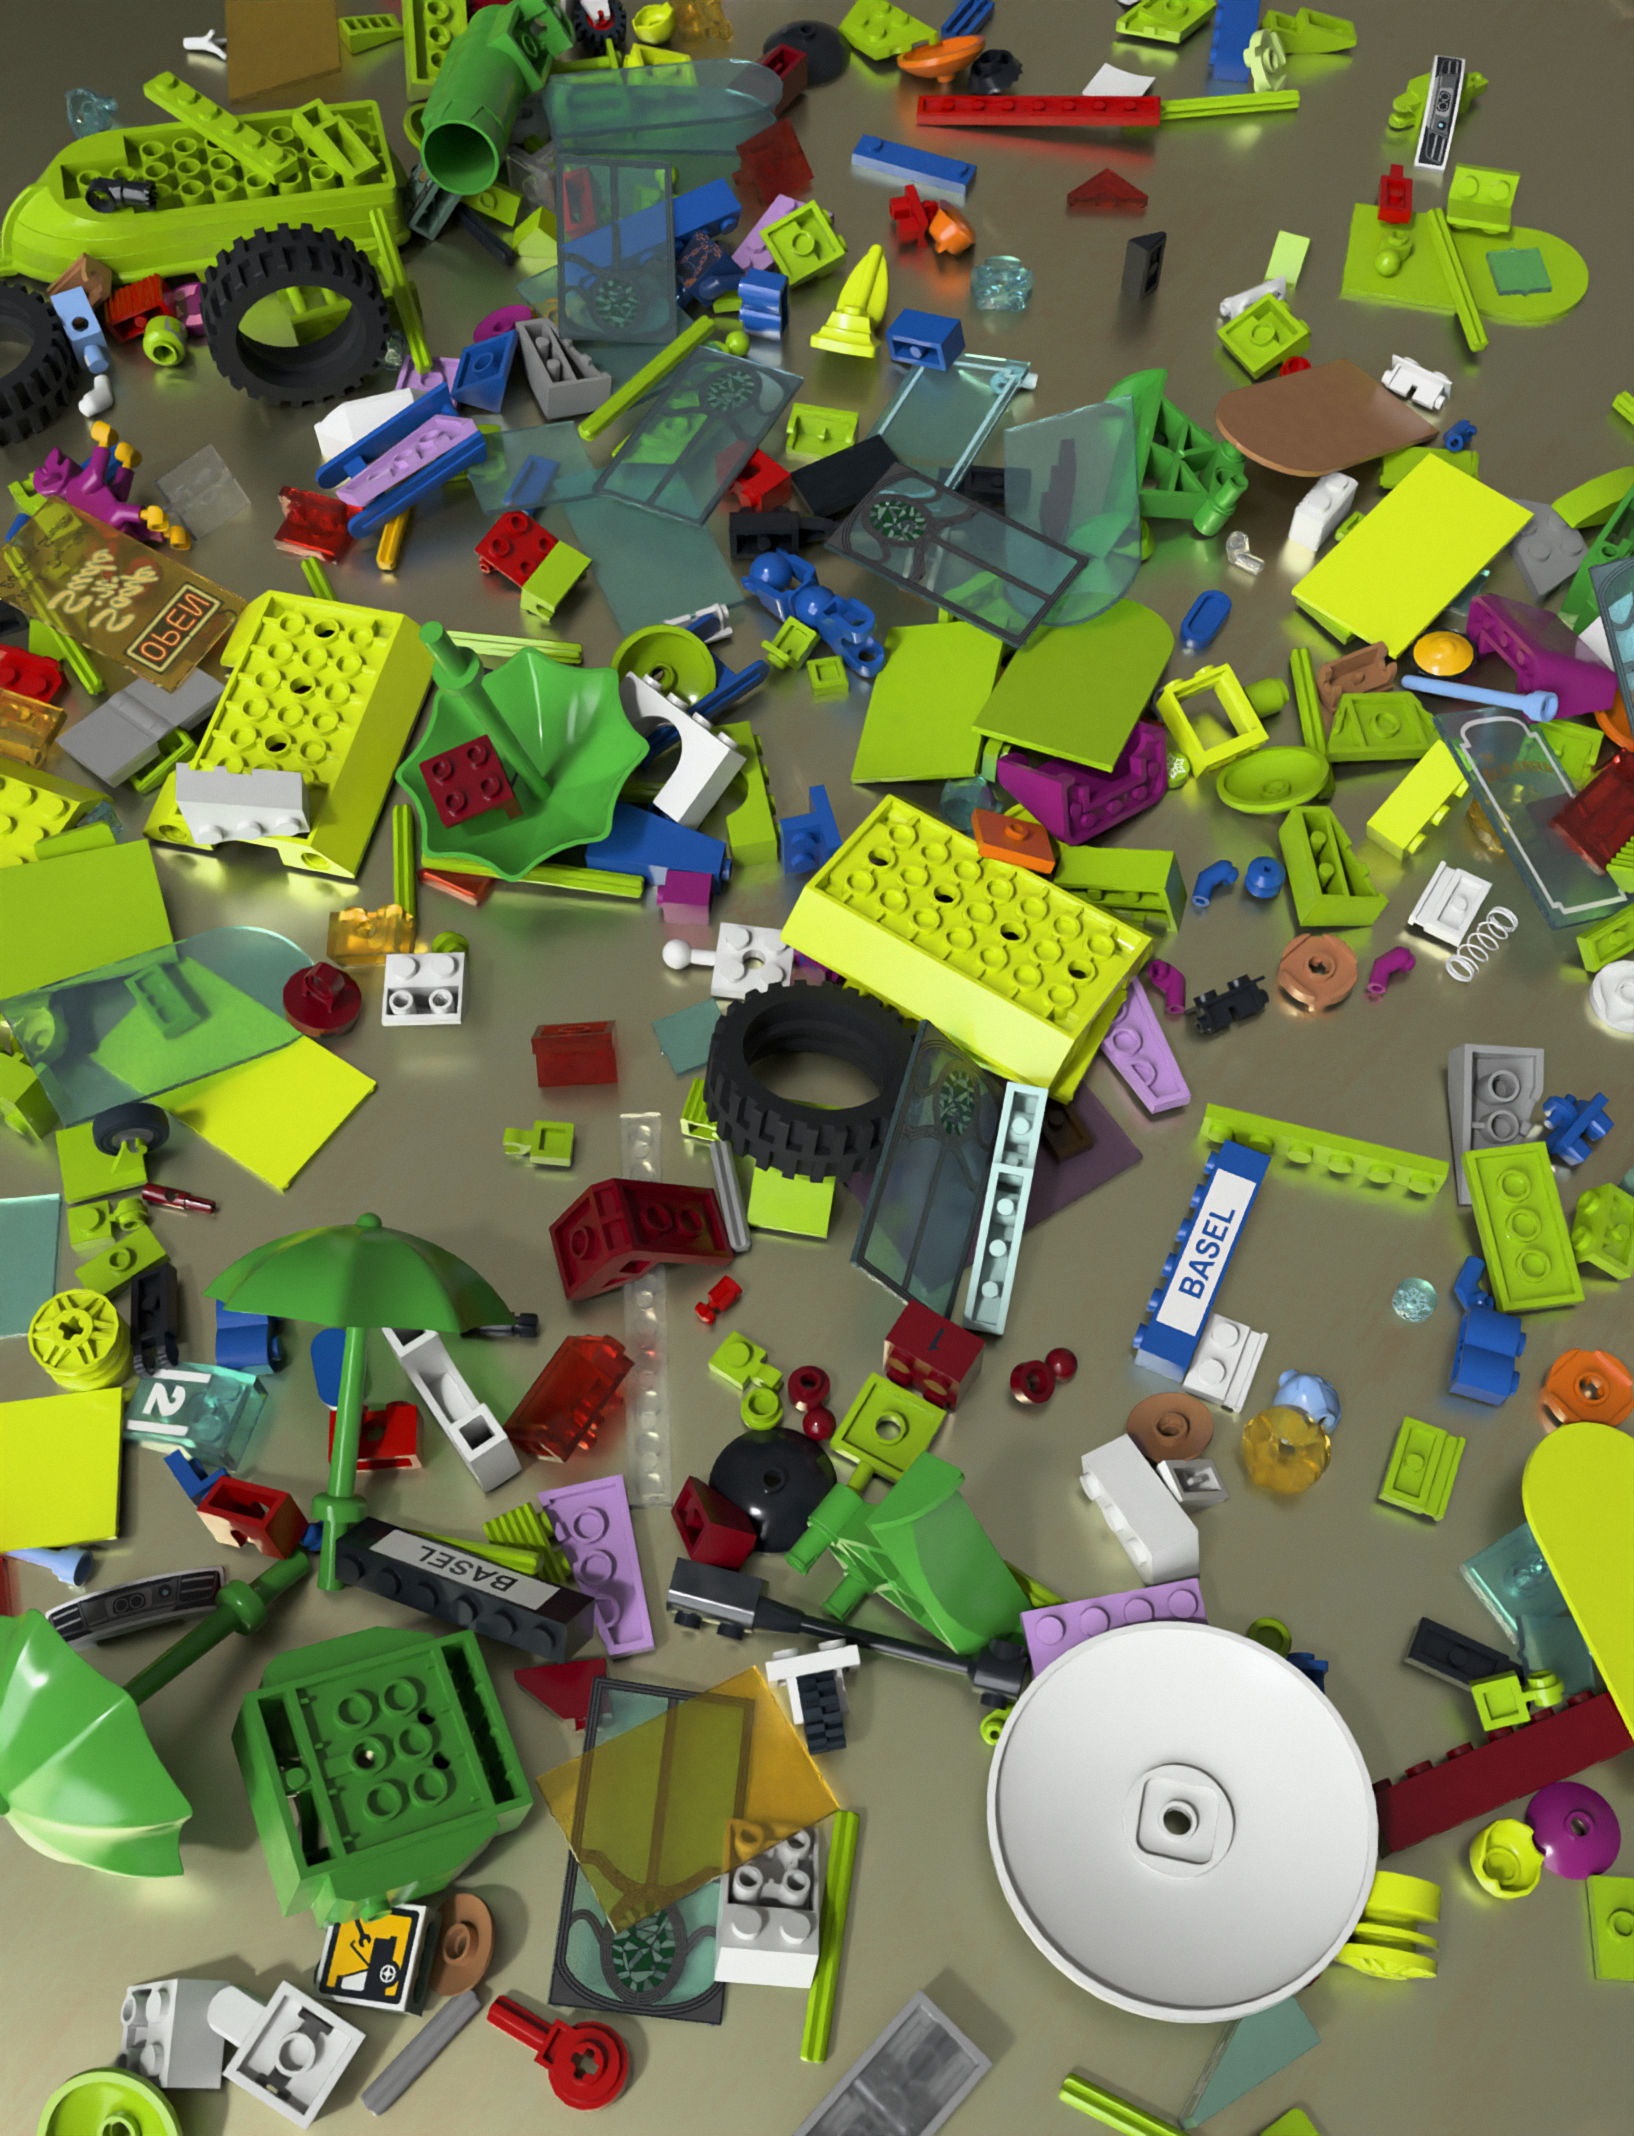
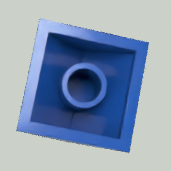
M516 329L463 348L450 394L453 400L500 414L519 336Z

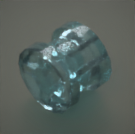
M390 328L391 340L385 341L388 349L384 359L377 357L376 361L378 367L387 371H395L403 364L408 342L402 332Z

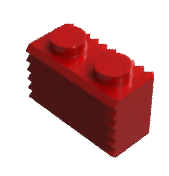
M154 273L153 276L148 275L142 281L137 280L136 284L125 285L124 289L114 290L113 294L110 293V296L102 303L105 326L120 344L144 334L146 325L156 316L167 315L178 319L174 294L157 273Z

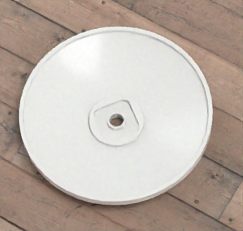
M1178 1621L1132 1624L1089 1638L1066 1651L1049 1664L1031 1682L1007 1718L995 1747L987 1790V1829L991 1855L1005 1897L1022 1928L1036 1947L1056 1968L1077 1985L1099 1999L1125 2011L1152 2019L1176 2023H1212L1234 2020L1268 2009L1302 1990L1323 1972L1347 1942L1366 1906L1374 1880L1378 1855V1819L1372 1783L1362 1753L1349 1727L1323 1692L1297 1667L1274 1651L1251 1639L1209 1625ZM1171 1811L1184 1813L1190 1821V1830L1183 1835L1170 1833L1164 1825V1816Z

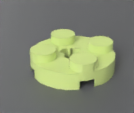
M1271 28L1254 32L1250 39L1249 48L1244 50V62L1248 68L1251 67L1256 93L1281 91L1286 84L1287 74L1281 75V65L1287 64L1284 47L1276 32L1269 33Z

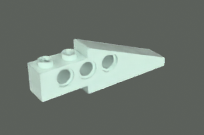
M1007 1082L962 1322L963 1328L999 1335L1004 1333L1048 1095V1089Z

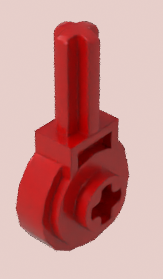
M499 1995L492 2003L487 2015L488 2022L537 2052L533 2061L548 2069V2079L555 2095L567 2106L584 2112L601 2111L614 2104L627 2089L632 2073L631 2053L625 2039L612 2027L596 2021L579 2022L571 2027L556 2018L552 2025L505 1995ZM584 2057L593 2059V2062L598 2065L597 2072L594 2075L586 2073L585 2069L580 2066Z

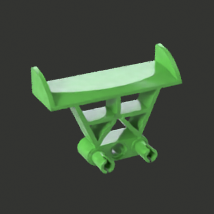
M1165 368L1148 369L1130 374L1117 382L1106 394V404L1127 413L1102 517L1095 518L1082 525L1070 537L1069 546L1105 561L1134 521L1135 516L1193 519V524L1200 533L1214 536L1234 513L1238 498L1248 488V480L1243 475L1246 455L1237 450L1228 440H1224L1220 444L1216 442L1163 395L1169 370ZM1155 429L1169 441L1167 448L1152 442ZM1203 470L1201 480L1199 481L1193 472ZM1145 472L1160 478L1158 490L1141 489Z
M924 1450L879 1505L864 1502L849 1487L842 1483H836L808 1517L807 1525L809 1528L790 1551L784 1555V1559L787 1560L786 1562L792 1568L806 1576L820 1556L829 1548L845 1570L843 1572L845 1578L829 1598L821 1604V1608L837 1623L844 1624L846 1618L865 1595L871 1596V1594L877 1592L953 1649L956 1654L972 1657L982 1646H988L989 1638L1025 1647L1023 1656L1028 1658L1019 1613L1036 1609L1032 1607L957 1490L965 1480L963 1472L959 1468Z

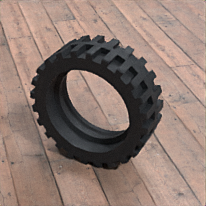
M288 223L277 224L278 230L265 232L264 227L255 229V236L246 241L242 236L233 240L234 249L229 253L222 249L216 255L218 266L213 267L209 265L204 273L207 284H200L199 295L201 302L199 303V309L212 360L216 361L217 369L222 377L229 376L232 387L238 391L245 387L248 397L259 400L261 396L268 398L269 404L280 406L281 401H290L292 407H302V401L314 400L315 405L324 403V397L333 394L336 398L346 395L344 389L353 385L355 388H358L364 383L362 376L366 372L371 375L374 374L378 369L376 358H385L388 351L385 341L391 340L390 315L376 270L373 265H370L369 258L362 249L356 251L354 242L346 236L341 241L337 240L335 231L324 227L322 233L316 232L312 224L301 223L300 229H289ZM315 286L326 288L341 294L351 301L352 304L346 318L334 331L315 342L293 347L267 345L253 340L239 330V324L243 316L256 302L275 291L289 287Z
M0 280V342H16L32 348L19 366L0 378V447H2L1 442L13 439L14 443L24 440L22 435L30 431L37 434L44 429L43 423L48 419L54 422L61 415L59 407L61 405L67 407L70 404L72 397L69 390L75 391L77 389L78 381L75 375L79 373L75 355L60 318L52 304L48 301L45 302L43 296L37 291L29 294L26 286L16 283L13 287H9L4 280Z
M806 979L794 980L793 986L785 987L782 986L781 982L768 984L766 992L761 993L757 988L747 992L744 1003L734 1000L728 1005L726 1016L720 1015L716 1021L715 1031L711 1036L703 1089V1101L707 1103L706 1115L709 1122L718 1121L716 1134L723 1142L729 1139L734 1142V1153L741 1158H744L746 1155L752 1156L756 1159L755 1166L766 1172L771 1166L782 1170V1177L794 1180L795 1174L810 1176V1183H823L824 1177L836 1176L838 1182H845L851 1180L852 1173L860 1171L863 1177L875 1173L879 1161L883 1165L885 1164L919 1046H916L918 1034L913 1027L904 1028L902 1026L904 1017L896 1010L890 1013L882 1008L883 1001L874 996L870 1000L859 996V989L850 986L845 991L832 988L833 982L821 981L820 986L807 985ZM813 1051L842 1059L861 1070L875 1084L880 1095L867 1103L851 1108L831 1110L810 1108L785 1100L768 1090L755 1078L749 1067L764 1057L780 1052ZM926 1052L923 1055L918 1072V1084L921 1089H925L928 1077V1066L924 1065L927 1056ZM915 1088L913 1089L904 1120L911 1128H915L922 1097L918 1095ZM900 1133L893 1161L896 1158L897 1150L904 1151L909 1144L910 1139L903 1133Z

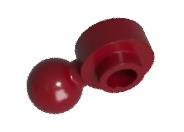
M1060 1347L1051 1350L1046 1355L1044 1362L1032 1360L1018 1364L1010 1376V1387L1013 1395L1018 1401L1027 1405L1047 1401L1054 1392L1055 1380L1067 1381L1075 1375L1078 1368L1077 1358L1069 1349ZM1027 1378L1030 1382V1388L1027 1386Z
M803 1366L796 1369L788 1380L789 1399L796 1408L807 1411L802 1421L805 1434L815 1441L827 1440L834 1434L837 1424L832 1411L823 1407L830 1398V1379L825 1371L816 1366ZM806 1381H813L814 1383H816V1385L812 1388H805L802 1386V1384Z

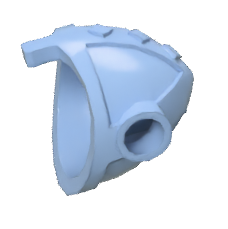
M1296 1369L1284 1372L1279 1378L1278 1382L1281 1388L1278 1390L1271 1408L1270 1427L1274 1436L1283 1443L1295 1446L1311 1444L1323 1439L1335 1430L1341 1420V1406L1336 1390L1332 1388L1333 1386L1328 1380L1325 1381L1318 1374L1299 1373ZM1326 1417L1321 1424H1317L1320 1419Z

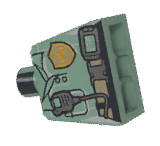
M422 160L412 168L411 177L400 195L406 226L434 240L463 196L451 193L437 185L426 172Z

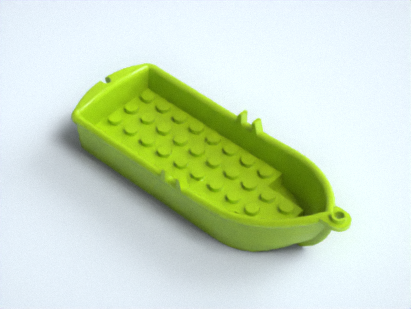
M374 100L325 105L334 116L340 114L380 163L378 168L354 181L341 175L325 163L293 130V111L298 108L234 115L297 158L299 171L276 186L184 122L103 131L83 137L65 147L48 165L37 182L26 187L14 200L4 218L1 230L0 278L16 275L19 272L32 279L52 284L85 252L112 270L111 287L130 285L131 283H136L137 280L142 281L148 275L153 276L154 273L159 274L162 278L196 273L201 283H206L204 273L209 265L213 267L218 266L216 255L222 249L229 253L234 249L233 240L242 236L246 241L255 236V229L264 227L265 232L278 230L277 224L288 223L289 229H300L301 223L312 224L316 232L322 233L324 227L334 230L339 241L344 236L348 237L354 242L356 249L377 244L369 212L379 207L384 208L387 212L398 247L406 244L413 232L412 229L406 226L400 196L402 189L409 179L398 157L388 142H386L378 103ZM95 177L97 179L98 177L107 179L125 177L128 181L138 182L152 180L155 181L156 191H158V194H154L157 197L155 211L147 210L146 207L128 205L127 208L115 207L110 213H100L93 210L87 204L85 194L91 180ZM94 191L100 199L110 200L109 196L104 192Z

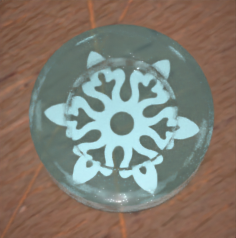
M1409 1278L1402 1281L1392 1298L1393 1307L1398 1315L1411 1322H1420L1429 1318L1438 1302L1437 1293L1433 1286L1420 1278Z

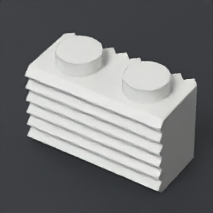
M1339 471L1320 477V481H1317L1309 494H1306V498H1303L1299 506L1296 507L1288 535L1289 539L1312 551H1317L1351 509L1353 496L1357 490V481Z

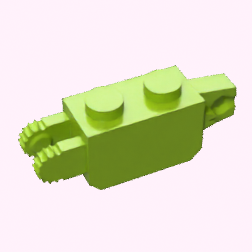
M1431 72L1410 79L1406 93L1401 94V96L1398 95L1394 99L1393 107L1397 111L1391 113L1389 117V124L1392 128L1400 129L1410 125H1414L1417 129L1422 128ZM1480 72L1464 73L1457 115L1468 111L1471 100L1486 92L1488 81L1483 78Z

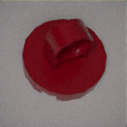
M318 962L315 966L299 970L289 978L283 989L282 1005L285 1009L287 1021L297 1031L311 1037H320V1033L329 1034L335 1032V1036L353 1027L358 1019L361 1009V992L356 981L346 972L334 968L326 962Z

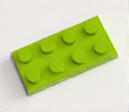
M1545 1141L1465 1151L1461 1155V1161L1498 1312L1503 1314L1575 1305L1585 1301Z

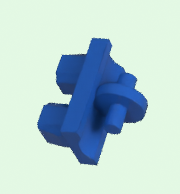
M1601 1092L1595 1094L1590 1101L1582 1099L1577 1101L1573 1095L1567 1094L1564 1098L1550 1096L1544 1102L1543 1111L1547 1116L1544 1124L1549 1129H1553L1544 1140L1549 1156L1557 1153L1571 1166L1582 1163L1592 1152V1148L1580 1137L1582 1132L1584 1131L1594 1141L1602 1138L1614 1126V1123L1602 1110L1609 1100Z

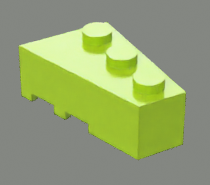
M1086 845L1079 847L1064 846L1053 882L1054 885L1083 901L1097 902L1112 911L1132 915V922L1143 925L1144 920L1149 919L1168 924L1167 931L1179 933L1188 896L1175 851L1163 849L1139 850L1125 847L1095 848Z
M0 1043V1113L6 1116L4 1121L19 1134L23 1135L28 1131L41 1139L73 1103L47 1066L40 1063L33 1069L25 1063L28 1060L25 1055L19 1052L12 1055L4 1050L5 1046Z

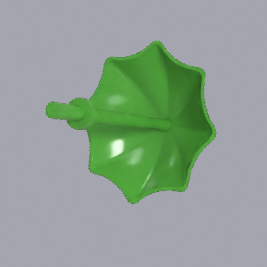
M430 621L424 624L419 631V638L435 659L432 677L440 689L434 696L432 715L420 743L413 753L398 767L395 773L397 783L410 795L419 813L422 826L423 854L431 858L456 857L478 862L492 869L504 880L515 882L527 876L541 862L564 849L606 839L612 830L613 810L622 786L649 752L647 740L633 728L622 708L617 671L610 667L580 668L561 664L548 658L537 648L525 647L505 664L484 675L483 663L474 650L467 646H456L441 623ZM488 734L499 754L510 783L515 773H518L513 790L524 814L510 820L503 808L498 811L493 809L450 829H446L440 819L419 764Z
M371 1212L360 1215L356 1224L312 1228L268 1242L230 1265L201 1294L224 1302L225 1305L222 1309L226 1311L277 1316L325 1326L347 1328L328 1491L315 1495L311 1505V1517L324 1521L317 1588L327 1591L345 1589V1582L335 1579V1540L349 1531L353 1522L364 1521L367 1517V1500L365 1497L355 1493L370 1327L462 1333L476 1327L517 1325L505 1302L475 1269L456 1255L434 1243L407 1232L383 1227L380 1217Z
M293 1549L286 1561L280 1559L248 1585L237 1579L229 1581L220 1588L216 1595L217 1610L123 1687L113 1683L91 1667L70 1647L48 1619L37 1609H30L25 1614L15 1617L0 1615V1816L31 1847L45 1856L61 1862L85 1865L106 1873L134 1878L158 1879L183 1876L184 1869L179 1853V1836L184 1822L192 1817L193 1810L156 1754L144 1729L138 1707L234 1631L237 1634L248 1636L255 1634L265 1626L268 1621L265 1607L310 1571L311 1565L307 1557L301 1551Z

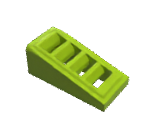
M393 13L337 19L340 38L352 54L404 36L403 27Z
M178 725L170 734L158 740L157 748L161 754L129 777L130 781L142 795L165 783L168 774L176 770V762L187 763L194 759L199 744L186 729ZM158 761L160 765L155 768L153 763ZM146 769L149 775L144 778L139 771Z

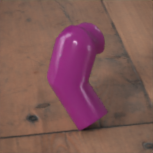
M1397 946L1375 959L1367 985L1370 992L1384 994L1387 991L1392 972L1398 969L1400 972L1405 973L1407 970L1410 971L1414 968L1416 957L1410 953V949Z
M1156 959L1152 961L1148 966L1147 972L1150 980L1166 994V1011L1171 1014L1183 1013L1186 1002L1185 977L1164 960Z

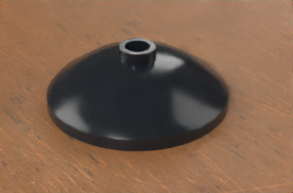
M799 20L787 23L771 33L763 46V55L782 43L807 53L808 85L824 83L838 77L846 70L851 59V47L848 39L835 27L815 20Z
M773 1427L762 1431L751 1430L729 1443L713 1465L708 1486L747 1513L757 1534L753 1553L776 1556L784 1555L790 1551L809 1528L807 1522L810 1514L838 1482L829 1456L817 1442L799 1431L784 1427ZM768 1476H777L781 1481L777 1486L769 1487L764 1483Z

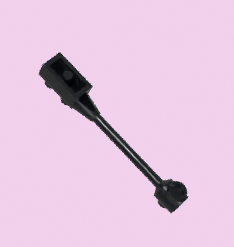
M990 502L980 503L1006 516L1005 507H995ZM749 506L742 507L738 512L729 513L731 559L756 558L763 553L776 552L777 548H783L789 555L795 554L799 557V544L828 538L842 521H833L830 518L798 513V511H791L786 506H777L772 511L757 512ZM978 511L971 520L946 527V529L951 530V533H964L970 543H975L983 551L995 550L1002 542H1005L1006 524L982 511ZM906 519L902 521V529L910 522V520ZM861 520L854 521L850 535L868 534ZM874 520L872 525L875 526L879 521ZM914 521L910 523L909 534L914 530L916 524ZM896 525L890 526L891 529L898 530ZM883 526L878 530L880 533L884 529Z
M677 1557L666 1602L667 1612L676 1614L674 1619L676 1624L700 1630L701 1622L705 1621L718 1625L717 1635L740 1641L743 1640L744 1632L750 1634L755 1632L800 1634L801 1632L828 1640L845 1639L847 1645L857 1644V1647L965 1675L968 1678L972 1692L981 1694L979 1704L1006 1711L1008 1702L1016 1703L1020 1697L1028 1660L1027 1657L1023 1656L1025 1650L1023 1646L989 1638L987 1647L982 1646L972 1657H967L806 1615L804 1611L796 1607L767 1598L766 1595L770 1583L767 1580Z

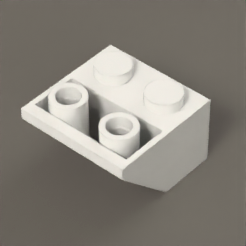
M465 952L387 954L382 1025L462 1024L470 1009L471 973Z
M176 1978L128 1987L127 1997L121 2008L123 2033L121 2050L116 2057L115 2068L129 2070L146 2078L161 2092L200 2091L220 2088L225 2038L211 2028L207 2018L212 1998L220 1990L230 1986V1981Z

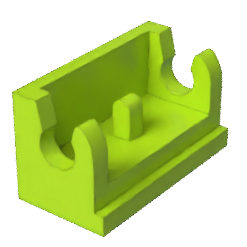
M794 402L786 432L789 433L786 453L822 459L857 444L859 438V413Z
M559 540L523 585L520 608L525 611L529 610L545 620H550L554 616L552 612L557 610L558 605L579 578H583L586 575L587 571L585 570H588L591 566L592 559Z
M1561 719L1551 720L1547 723L1529 724L1526 722L1529 732H1537L1563 778L1586 784L1591 767L1596 763L1604 731ZM1523 729L1514 762L1517 761L1520 766H1523L1521 761L1524 762L1526 760L1528 766L1532 769L1528 761H1533L1537 766L1536 761H1540L1539 765H1542L1541 768L1545 770L1544 773L1558 776L1536 737L1529 738ZM1542 762L1549 764L1550 769L1554 773H1552L1550 770L1549 772H1547Z

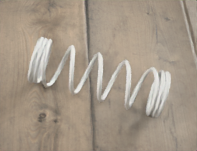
M1494 907L1486 916V922L1478 924L1476 933L1468 936L1467 944L1459 946L1457 955H1452L1448 958L1446 968L1455 979L1468 982L1472 980L1475 975L1474 973L1479 971L1477 964L1473 960L1459 955V951L1464 946H1467L1470 953L1479 961L1486 962L1489 959L1487 953L1482 948L1469 944L1472 936L1477 935L1481 944L1489 950H1498V944L1491 936L1479 933V928L1483 924H1487L1494 936L1504 940L1508 938L1507 932L1511 933L1517 928L1518 920L1510 910L1504 907ZM1498 912L1507 916L1511 920L1513 927L1510 928L1500 924L1496 920L1494 913ZM1489 924H1493L1496 928L1503 931L1506 936L1500 937ZM1479 935L1488 937L1495 943L1496 947L1491 948L1487 946ZM1470 946L1482 951L1486 959L1483 960L1477 957L1470 949ZM1464 959H1467V960H1469L1471 963H1473L1474 966L1476 967V970L1474 971V969L1472 968V966H1471L1466 960H1464ZM1451 961L1459 962L1469 971L1470 976L1465 977L1459 974L1453 968Z

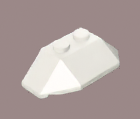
M405 388L342 403L329 413L323 422L319 421L314 425L322 455L333 459L428 392L414 388ZM380 455V456L377 457L375 460H373L372 462H370L369 464H367V466L371 465L374 461H376V460H377L378 458H380L382 455Z

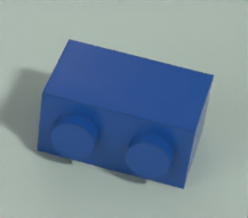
M904 308L885 332L891 360L946 372L966 347L960 319Z

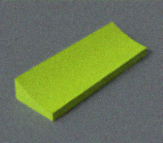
M402 0L408 102L428 99L430 97L453 38L467 29L466 0Z

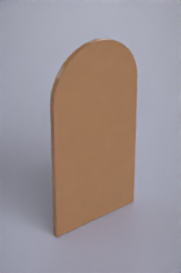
M1347 358L1233 390L1221 397L1215 409V421L1220 432L1237 450L1270 469L1301 477L1324 476L1437 438L1440 433L1439 430Z

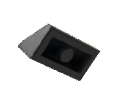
M1164 231L1135 237L1128 241L1121 291L1137 301L1142 300L1159 285L1167 233Z

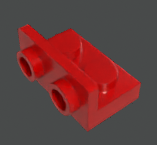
M0 644V701L49 717L70 686L62 665L52 657H41L28 653L18 646L10 647Z

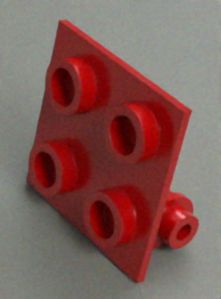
M511 504L477 545L474 552L480 556L478 566L483 572L490 573L491 571L498 570L522 588L559 540L518 507Z

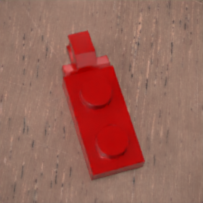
M1391 164L1389 176L1381 175L1378 186L1377 220H1383L1388 224H1409L1412 213L1413 179L1403 178L1404 165Z

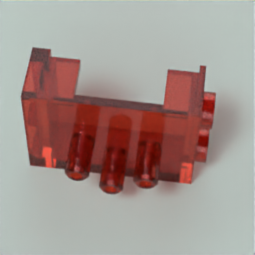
M589 1334L585 1336L568 1335L503 1425L502 1429L508 1436L509 1441L530 1458L560 1463L567 1462L578 1444L585 1450L592 1449L597 1443V1436L589 1431V1428L598 1430L603 1426L605 1417L601 1414V1411L605 1406L614 1412L618 1411L624 1403L623 1397L615 1391L635 1364L624 1354L625 1347L609 1335H604L603 1337Z

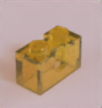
M394 904L382 905L380 909H377V912L368 913V910L355 906L347 907L341 912H330L326 956L341 968L386 966L387 954L415 953L417 921L403 907ZM375 928L374 933L370 936V931Z

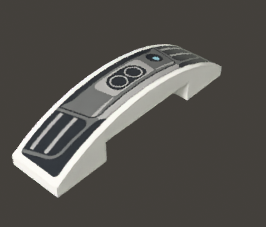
M1434 56L1413 169L1444 173L1459 106L1465 59Z
M223 1566L189 1569L122 1583L66 1602L46 1612L45 1617L75 1652L96 1647L97 1641L176 1619L182 1618L186 1622L208 1617L217 1610L216 1595L220 1588L227 1584L225 1568Z

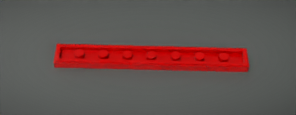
M920 95L916 120L917 125L1159 126L1161 96Z

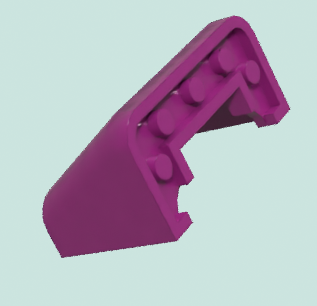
M1493 593L1477 595L1471 599L1466 634L1469 635L1471 641L1477 643L1476 650L1480 653L1477 659L1484 658L1486 653L1496 650L1518 674L1515 688L1518 693L1525 692L1526 696L1537 690L1555 693L1558 698V709L1552 720L1612 708L1614 695L1618 689L1616 673L1611 671L1555 613ZM1522 710L1521 715L1529 724L1540 723V721L1531 720Z
M1138 721L1112 773L1060 757L1033 769L1030 767L1025 755L1012 752L996 760L998 780L1002 787L1058 841L1072 846L1079 845L1161 799L1167 787L1166 729Z

